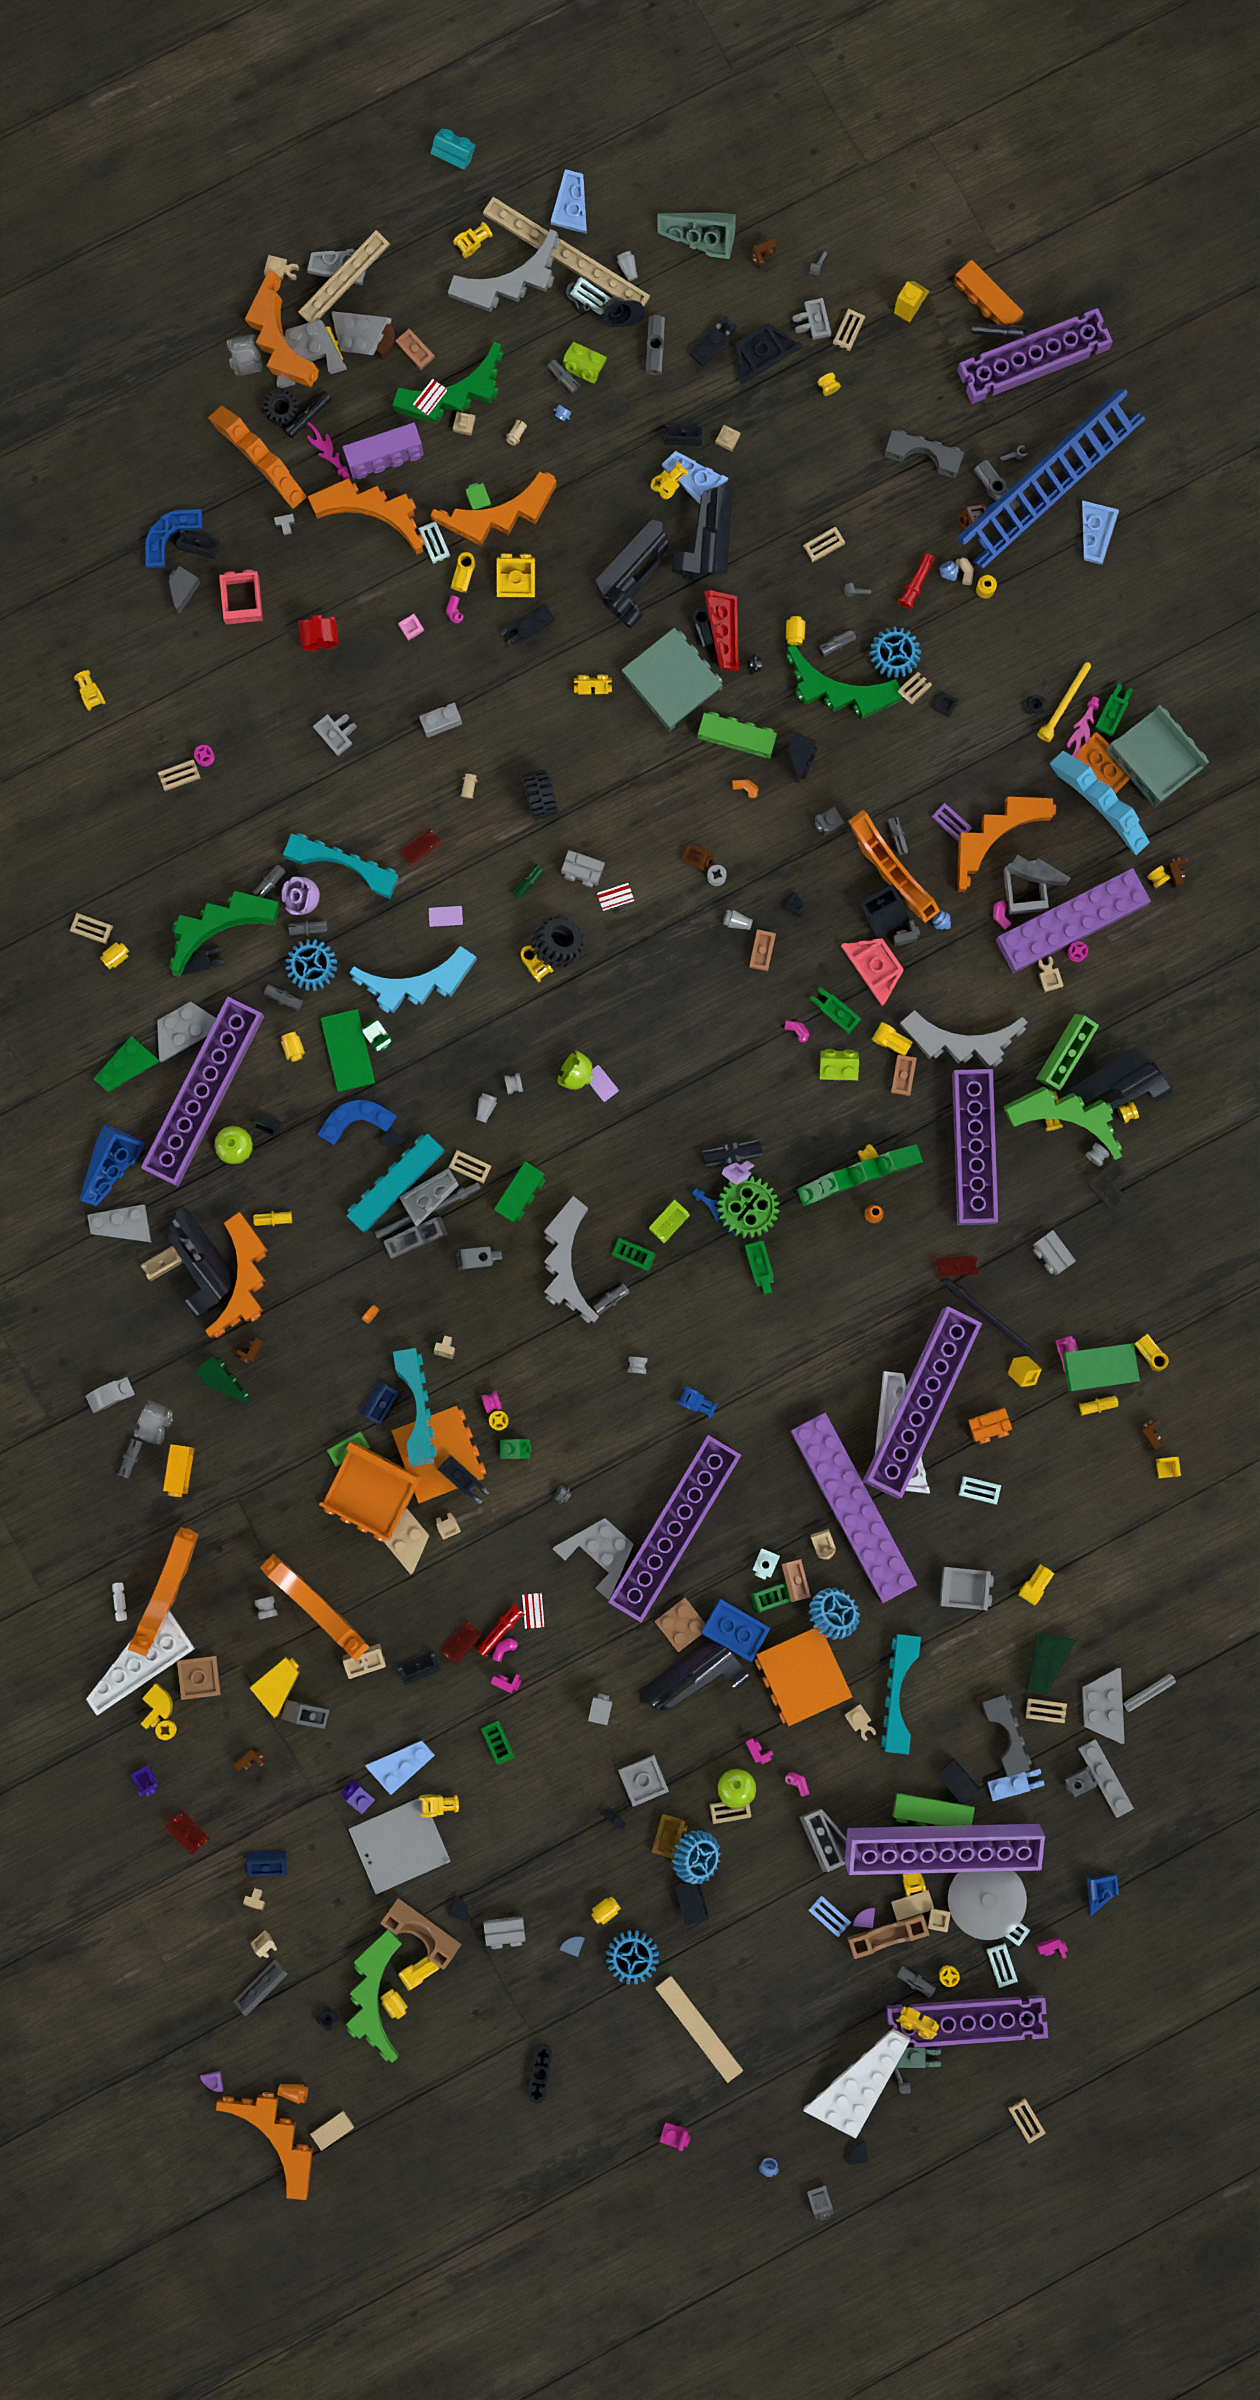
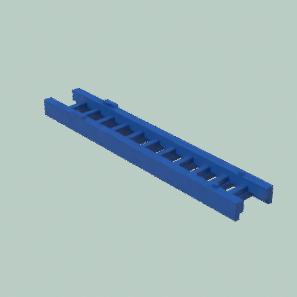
M1118 389L957 537L960 544L965 545L976 535L977 540L986 549L973 561L977 567L984 568L1145 420L1144 416L1137 412H1134L1127 418L1118 405L1127 396L1128 392L1126 389ZM1110 411L1113 412L1121 424L1114 430L1105 418V415ZM1097 423L1107 436L1102 443H1100L1091 430ZM1083 436L1086 437L1094 449L1088 456L1078 443V440ZM1069 448L1073 450L1080 461L1074 469L1063 455ZM1056 460L1066 473V476L1058 481L1049 468ZM1043 472L1053 486L1046 494L1036 481ZM1029 485L1040 499L1033 506H1031L1022 493ZM1015 498L1019 500L1026 511L1019 519L1009 506ZM1002 510L1013 524L1006 531L1003 530L995 518ZM988 523L991 524L999 536L992 544L981 530Z

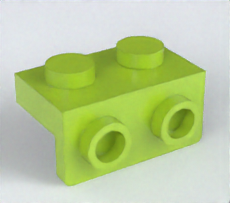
M573 342L564 356L562 367L565 371H569L594 384L597 381L599 372L606 363L607 357Z
M833 1049L820 1051V1079L858 1080V1052L854 1050L835 1051Z

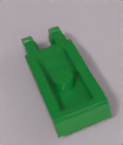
M1121 683L1117 684L1114 693L1111 694L1095 727V730L1112 737L1133 689L1129 688L1125 693L1124 699L1117 697L1122 688Z
M818 987V993L828 1000L824 1004L815 996H811L809 1000L849 1034L860 1022L861 1018L833 994L830 995L822 987Z

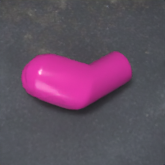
M451 595L446 613L452 622L459 623L463 620V614L457 609L460 598Z
M1002 900L995 903L993 917L1004 929H1007L1012 923L1005 917L1007 903Z
M786 1020L784 1029L795 1031L798 1035V1040L806 1042L809 1037V1031L803 1023Z
M507 1638L498 1642L492 1659L501 1662L504 1652L514 1651L517 1648V1641Z
M790 1772L786 1775V1783L798 1787L801 1797L810 1794L804 1776L795 1772Z

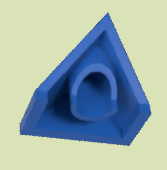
M1117 1875L1087 1877L1091 1917L1115 1895H1119Z

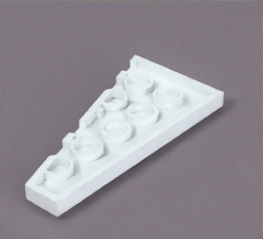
M883 1372L875 1453L906 1389L903 1373ZM921 1457L905 1491L929 1494L930 1491L927 1486L926 1473Z
M170 1610L164 1628L147 1656L145 1657L128 1650V1644L106 1675L87 1697L86 1700L96 1715H99L195 1649Z
M892 2028L872 2049L864 2053L855 2064H852L836 2078L825 2091L817 2095L815 2100L807 2104L803 2111L856 2138L907 2047L910 2037Z

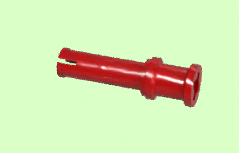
M924 553L912 580L905 585V591L897 601L899 605L910 610L913 608V602L916 596H919L921 593L920 587L935 557Z
M512 1603L510 1605L511 1608L504 1616L500 1617L498 1625L476 1648L484 1657L487 1656L508 1630L514 1628V1624L519 1618L525 1616V1613Z

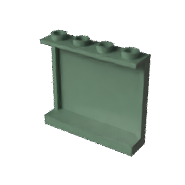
M675 628L622 669V676L669 732L675 728V725L716 691H721V683L723 682L718 674H713L710 671L711 667L705 659H700L697 649L693 645L689 646L685 641L687 638L683 632L677 631Z
M1161 705L1118 740L1113 741L1106 749L1154 807L1209 763L1206 755L1199 751L1194 741L1187 737L1182 731L1181 726L1175 723L1170 717L1169 712Z

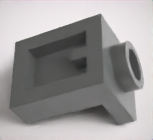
M835 807L821 815L815 816L816 822H814V825L819 833L822 831L824 836L844 825Z
M914 920L908 923L910 932L902 930L893 937L894 947L917 941L920 931L918 924H914Z
M826 2186L807 2192L815 2219L826 2220L831 2217V2214H834Z

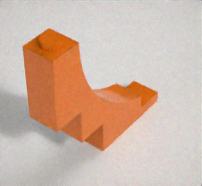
M268 270L245 320L251 328L261 331L256 343L262 351L272 354L267 364L270 371L280 377L312 387L318 378L319 370L313 362L296 354L287 344L281 326L282 299L276 292L279 290L282 280L276 272Z
M539 472L534 481L520 495L494 508L484 510L455 509L451 517L444 510L440 509L438 511L434 509L431 513V521H436L437 524L482 546L492 527L509 535L519 516L536 525L557 486L555 477L547 472Z
M1007 797L1005 799V815L984 814L982 817L981 833L961 832L959 834L960 840L958 841L957 892H965L967 887H970L971 877L967 876V874H976L987 850L1003 834L1026 823L1050 821L1053 815L1056 814V804H1053V798Z
M181 1527L175 1535L156 1589L138 1625L136 1634L129 1644L128 1650L146 1657L162 1632L169 1609L176 1599L180 1583L187 1573L199 1535L191 1529Z
M275 1554L268 1558L260 1567L268 1578L299 1604L355 1661L369 1648L367 1643L347 1620L337 1613L302 1577Z

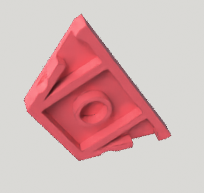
M883 939L859 941L849 944L843 943L841 948L880 1005L883 1006L904 969Z

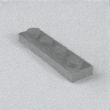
M1096 1739L1079 1747V1752L1095 1775L1098 1786L1115 1817L1118 1818L1134 1809Z

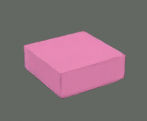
M415 614L398 623L408 641L424 631Z

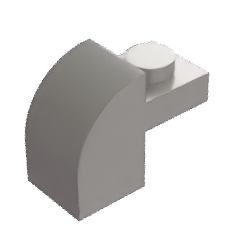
M126 1377L99 1387L86 1395V1398L93 1413L109 1408L119 1401L132 1397L135 1393Z

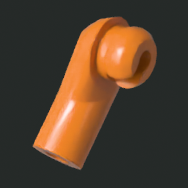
M732 780L733 790L744 789L748 792V797L750 798L758 796L759 789L750 780Z

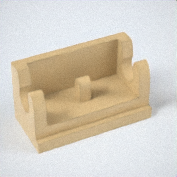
M172 1246L141 1264V1267L144 1269L148 1280L152 1281L180 1265L183 1261Z
M380 1644L369 1647L357 1661L351 1658L349 1654L343 1656V1664L349 1679L386 1667Z

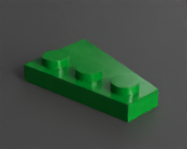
M131 1036L95 1076L94 1080L107 1092H110L126 1083L129 1079L145 1072L153 1065L160 1063V1061Z

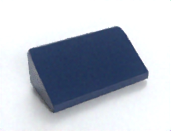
M379 1381L360 1414L380 1426L399 1392Z
M286 1851L248 1852L246 1858L247 1877L286 1876Z

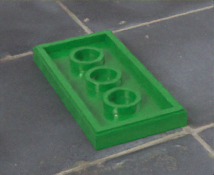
M358 1009L321 1018L338 1092L375 1084L364 1033L361 1030L362 1024Z
M1134 1343L1062 1353L1068 1391L1140 1381Z

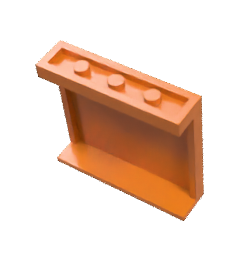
M458 1406L431 1415V1419L428 1420L429 1427L432 1426L434 1431V1438H431L432 1445L436 1446L437 1456H434L435 1463L411 1467L406 1443L413 1432L415 1422L392 1430L405 1468L421 1477L415 1490L418 1503L458 1489L437 1470L450 1455L478 1480L485 1479V1467L483 1463L479 1464L477 1456L480 1454L477 1446H472L470 1438L473 1437L469 1427L465 1428L463 1420L466 1417L463 1409H458Z
M349 1442L346 1448L348 1453L324 1502H320L319 1505L324 1507L323 1511L331 1515L335 1513L341 1516L340 1520L343 1522L356 1524V1528L360 1531L373 1533V1537L379 1541L391 1540L421 1477L356 1442Z
M818 1627L757 1653V1658L754 1659L758 1669H763L765 1676L762 1678L766 1687H771L774 1693L770 1696L774 1705H779L782 1711L778 1714L783 1724L787 1722L788 1726L852 1698V1694L824 1633L819 1634L820 1629Z

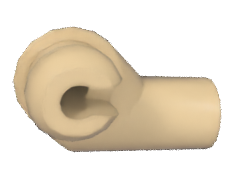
M958 558L955 564H957L958 569H962L964 572L962 583L972 585L974 572L972 565L968 559Z

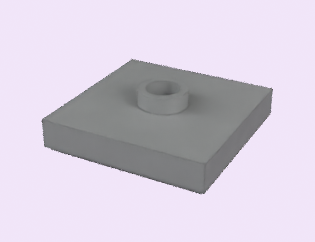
M654 1755L618 1770L633 1806L669 1792Z

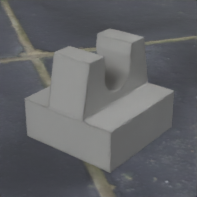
M293 514L274 518L276 527L282 526L284 535L292 534L290 524L295 523Z

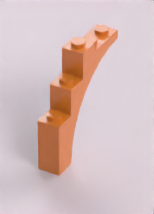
M222 405L208 417L218 432L232 442L257 467L292 509L307 497L289 474V470L280 458L271 453L261 439L249 431L240 417Z
M348 478L308 496L317 519L330 514L344 512L373 516L399 531L410 543L416 555L423 552L422 546L425 545L420 534H416L414 529L417 527L413 518H411L415 516L413 509H416L412 498L408 499L406 494L388 501L384 491H380L378 486L359 494L356 484H352Z
M862 810L848 822L859 841L858 845L863 855L877 867L881 877L889 885L893 884L903 904L925 923L939 913L940 910L935 900L914 880L895 857L873 825L868 814Z
M240 1212L224 1223L236 1249L238 1263L237 1281L226 1309L217 1321L205 1330L211 1338L214 1336L218 1338L226 1332L224 1329L229 1325L231 1327L237 1325L241 1321L240 1318L242 1316L247 1322L249 1320L253 1322L261 1317L260 1313L263 1311L251 1294V1291L256 1292L264 1286L263 1282L266 1280L253 1261L259 1262L266 1257L265 1253L268 1250Z
M263 2092L262 2095L257 2097V2102L250 2098H242V2101H236L234 2097L223 2096L222 2099H219L216 2110L232 2113L246 2119L258 2127L270 2139L284 2167L287 2182L286 2198L306 2200L309 2190L313 2148H308L306 2144L293 2146L296 2122H291L289 2118L276 2120L279 2096H274V2093Z

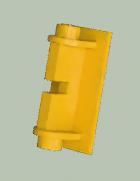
M605 674L597 675V678H589V675H578V678H574V683H578V685H574V693H578V695L591 694V687H595V694H608V692H612V685H608V682H612V677H608Z
M909 2006L908 2008L903 2007L901 2011L903 2015L896 2020L901 2023L900 2025L903 2028L918 2032V2035L924 2039H932L937 2035L935 2033L939 2028V2025L936 2024L937 2021L925 2015L920 2021L918 2020L920 2012Z

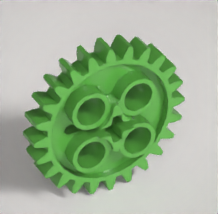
M753 1176L749 1181L746 1179L736 1185L730 1181L728 1183L729 1188H723L726 1194L719 1195L723 1201L717 1202V1205L722 1206L717 1212L723 1213L719 1220L725 1219L726 1221L723 1227L729 1225L728 1232L734 1229L736 1230L735 1236L742 1233L743 1238L749 1234L752 1239L754 1233L760 1237L761 1230L767 1233L768 1228L766 1226L772 1228L773 1223L771 1221L777 1220V1217L773 1214L779 1213V1210L774 1208L779 1205V1202H774L777 1195L770 1194L773 1188L767 1190L768 1183L766 1182L764 1185H761V1179L754 1182ZM748 1190L751 1198L743 1197L742 1191ZM756 1194H758V1199L754 1202V1204L743 1216V1218L740 1221H738L737 1218L739 1217V1215L750 1203L753 1197ZM757 1202H763L766 1205V1209L760 1210L757 1207ZM737 1205L739 1213L732 1212L730 1206ZM748 1216L752 1217L755 1221L754 1224H747L745 1218Z

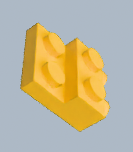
M504 553L501 554V557H497V597H535V558L531 557V554H520V557H512V554Z

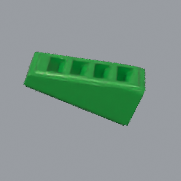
M621 1238L618 1239L612 1252V1256L646 1271L650 1270L656 1256L654 1252ZM623 1245H627L623 1255H620ZM631 1247L634 1248L630 1258H627ZM638 1250H639V1251H641V1253H640V1255H639V1257H638V1259H637V1262H636V1261H634V1259H635V1257H636V1255H637V1253H638ZM645 1254H648L644 1261V1264H641L645 1257Z
M786 1582L749 1594L755 1613L791 1601ZM781 1588H783L786 1599L782 1598ZM773 1591L776 1592L778 1598L777 1602L775 1601ZM766 1593L768 1594L770 1604H768L765 1596Z
M499 1720L481 1728L495 1763L498 1766L516 1758ZM498 1728L499 1732L488 1735L489 1732ZM501 1736L502 1739L492 1743L491 1740ZM503 1743L505 1744L504 1747H502V1748H500V1749H498V1750H495V1747H497V1746H499V1745H501V1744H503ZM508 1751V1754L499 1758V1754Z

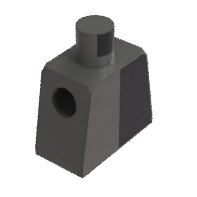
M490 1247L459 1250L456 1253L458 1272L487 1269L493 1266L495 1262H502L501 1250L491 1251ZM480 1255L484 1257V1261H480Z

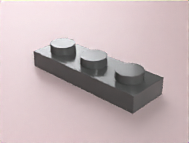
M275 1959L233 2002L240 2012L247 2016L288 1973L281 1963Z

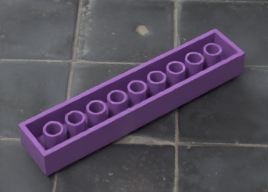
M227 997L141 1166L143 1170L177 1187L179 1186L264 1018L262 1013Z
M948 1306L942 1309L862 1482L897 1499L902 1498L982 1323Z
M826 1413L791 1430L790 1432L881 1603L916 1586V1581Z
M709 1435L706 1437L608 1603L642 1623L734 1469L741 1454Z
M1040 1824L847 1828L845 1865L849 1875L1041 1870L1045 1835Z

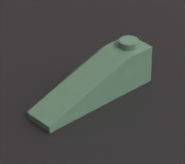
M659 213L658 233L677 242L690 245V248H697L706 252V255L710 257L729 259L735 237L736 215L726 213Z

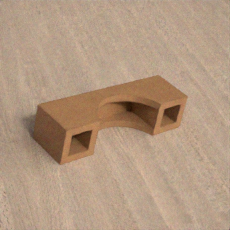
M399 1898L380 1923L395 1935L410 1933L420 1938L427 1948L428 1959L443 1970L462 1945Z
M918 1914L847 1937L852 1955L854 1959L873 1954L890 1945L929 1936L924 1916Z

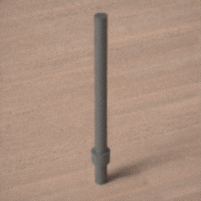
M477 1182L466 1188L458 1189L456 1193L446 1197L432 1212L459 1199L462 1201L468 1198L469 1194L481 1189L479 1183ZM409 1215L374 1233L377 1239L412 1223L413 1220Z

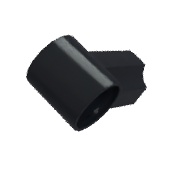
M699 608L693 614V623L702 648L715 645L709 613L708 610ZM699 614H703L707 619L704 622H699L696 617Z

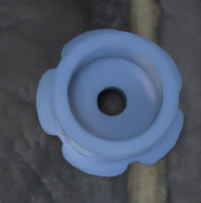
M558 405L556 409L554 408L556 417L563 421L566 418L570 419V411L561 405Z
M766 2158L761 2162L759 2170L765 2176L772 2177L779 2171L777 2168L778 2163L772 2158Z

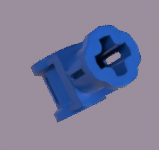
M684 1386L683 1395L676 1402L691 1411L697 1412L698 1410L708 1415L710 1419L718 1404L717 1402L712 1403L704 1399L703 1395L687 1386ZM691 1394L688 1402H686L688 1395Z

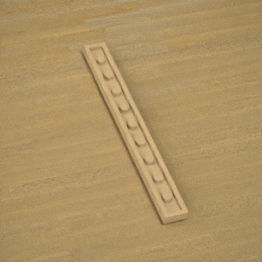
M494 197L483 211L484 216L538 250L549 233ZM560 239L557 250H553L552 256L554 260L611 296L620 297L624 300L638 301L643 306L649 300L650 295Z

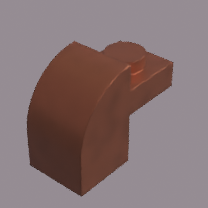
M391 324L385 325L382 331L384 336L374 352L383 361L389 356L395 346V335Z

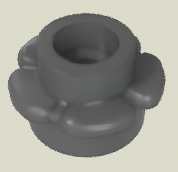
M561 1485L554 1499L559 1504L566 1503L571 1496L570 1488Z

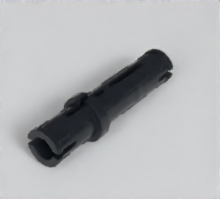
M974 322L973 326L976 327H972V333L975 335L1004 336L1008 339L1011 337L1026 338L1027 334L1024 333H1028L1027 326H1016L1011 323L1003 325Z
M323 391L300 415L295 417V420L284 430L285 433L293 439L332 400L330 395Z

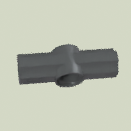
M660 315L649 316L646 373L650 375L662 374L665 317ZM656 342L660 344V346L658 348L651 347V344Z
M988 460L983 461L974 468L973 471L987 488L988 495L994 498L995 501L1000 499L1009 490L1005 480L999 477ZM992 485H999L1001 490L995 491ZM1014 499L1009 506L1014 512L1020 504Z

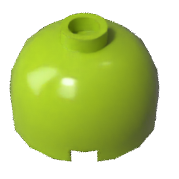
M577 1050L575 1051L576 1055L571 1053L561 1068V1071H564L562 1077L558 1075V1084L570 1090L582 1088L585 1084H590L593 1079L591 1061Z
M229 1126L218 1132L214 1148L217 1156L227 1164H239L249 1158L253 1143L251 1136L246 1130L238 1126Z
M731 1769L720 1778L718 1796L727 1807L741 1809L754 1800L756 1783L747 1771Z

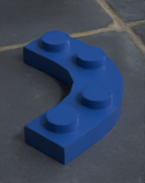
M201 509L172 511L163 515L151 527L145 546L146 568H166V543L174 533L180 530H203Z
M351 1101L341 1105L331 1113L318 1136L335 1146L344 1129L350 1123L360 1120L370 1122L388 1132L397 1115L370 1101Z

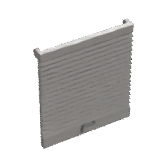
M419 1798L349 1828L375 1894L451 1862L433 1818L420 1817L422 1805Z

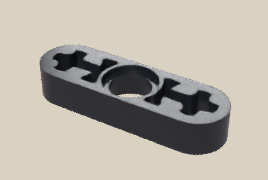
M545 2044L539 2045L535 2049L528 2090L529 2100L536 2104L541 2103L545 2099L552 2058V2050ZM542 2049H545L546 2053L549 2054V2056L544 2058V2064L548 2063V2066L543 2064L535 2065V2062L540 2063L541 2056L537 2053L541 2052ZM543 2069L546 2072V2076L543 2079H537L534 2075L535 2070ZM533 2081L538 2084L545 2083L544 2086L540 2085L539 2092L543 2093V2095L539 2096L538 2099H535L534 2095L531 2094V2092L536 2090V2084L533 2085Z

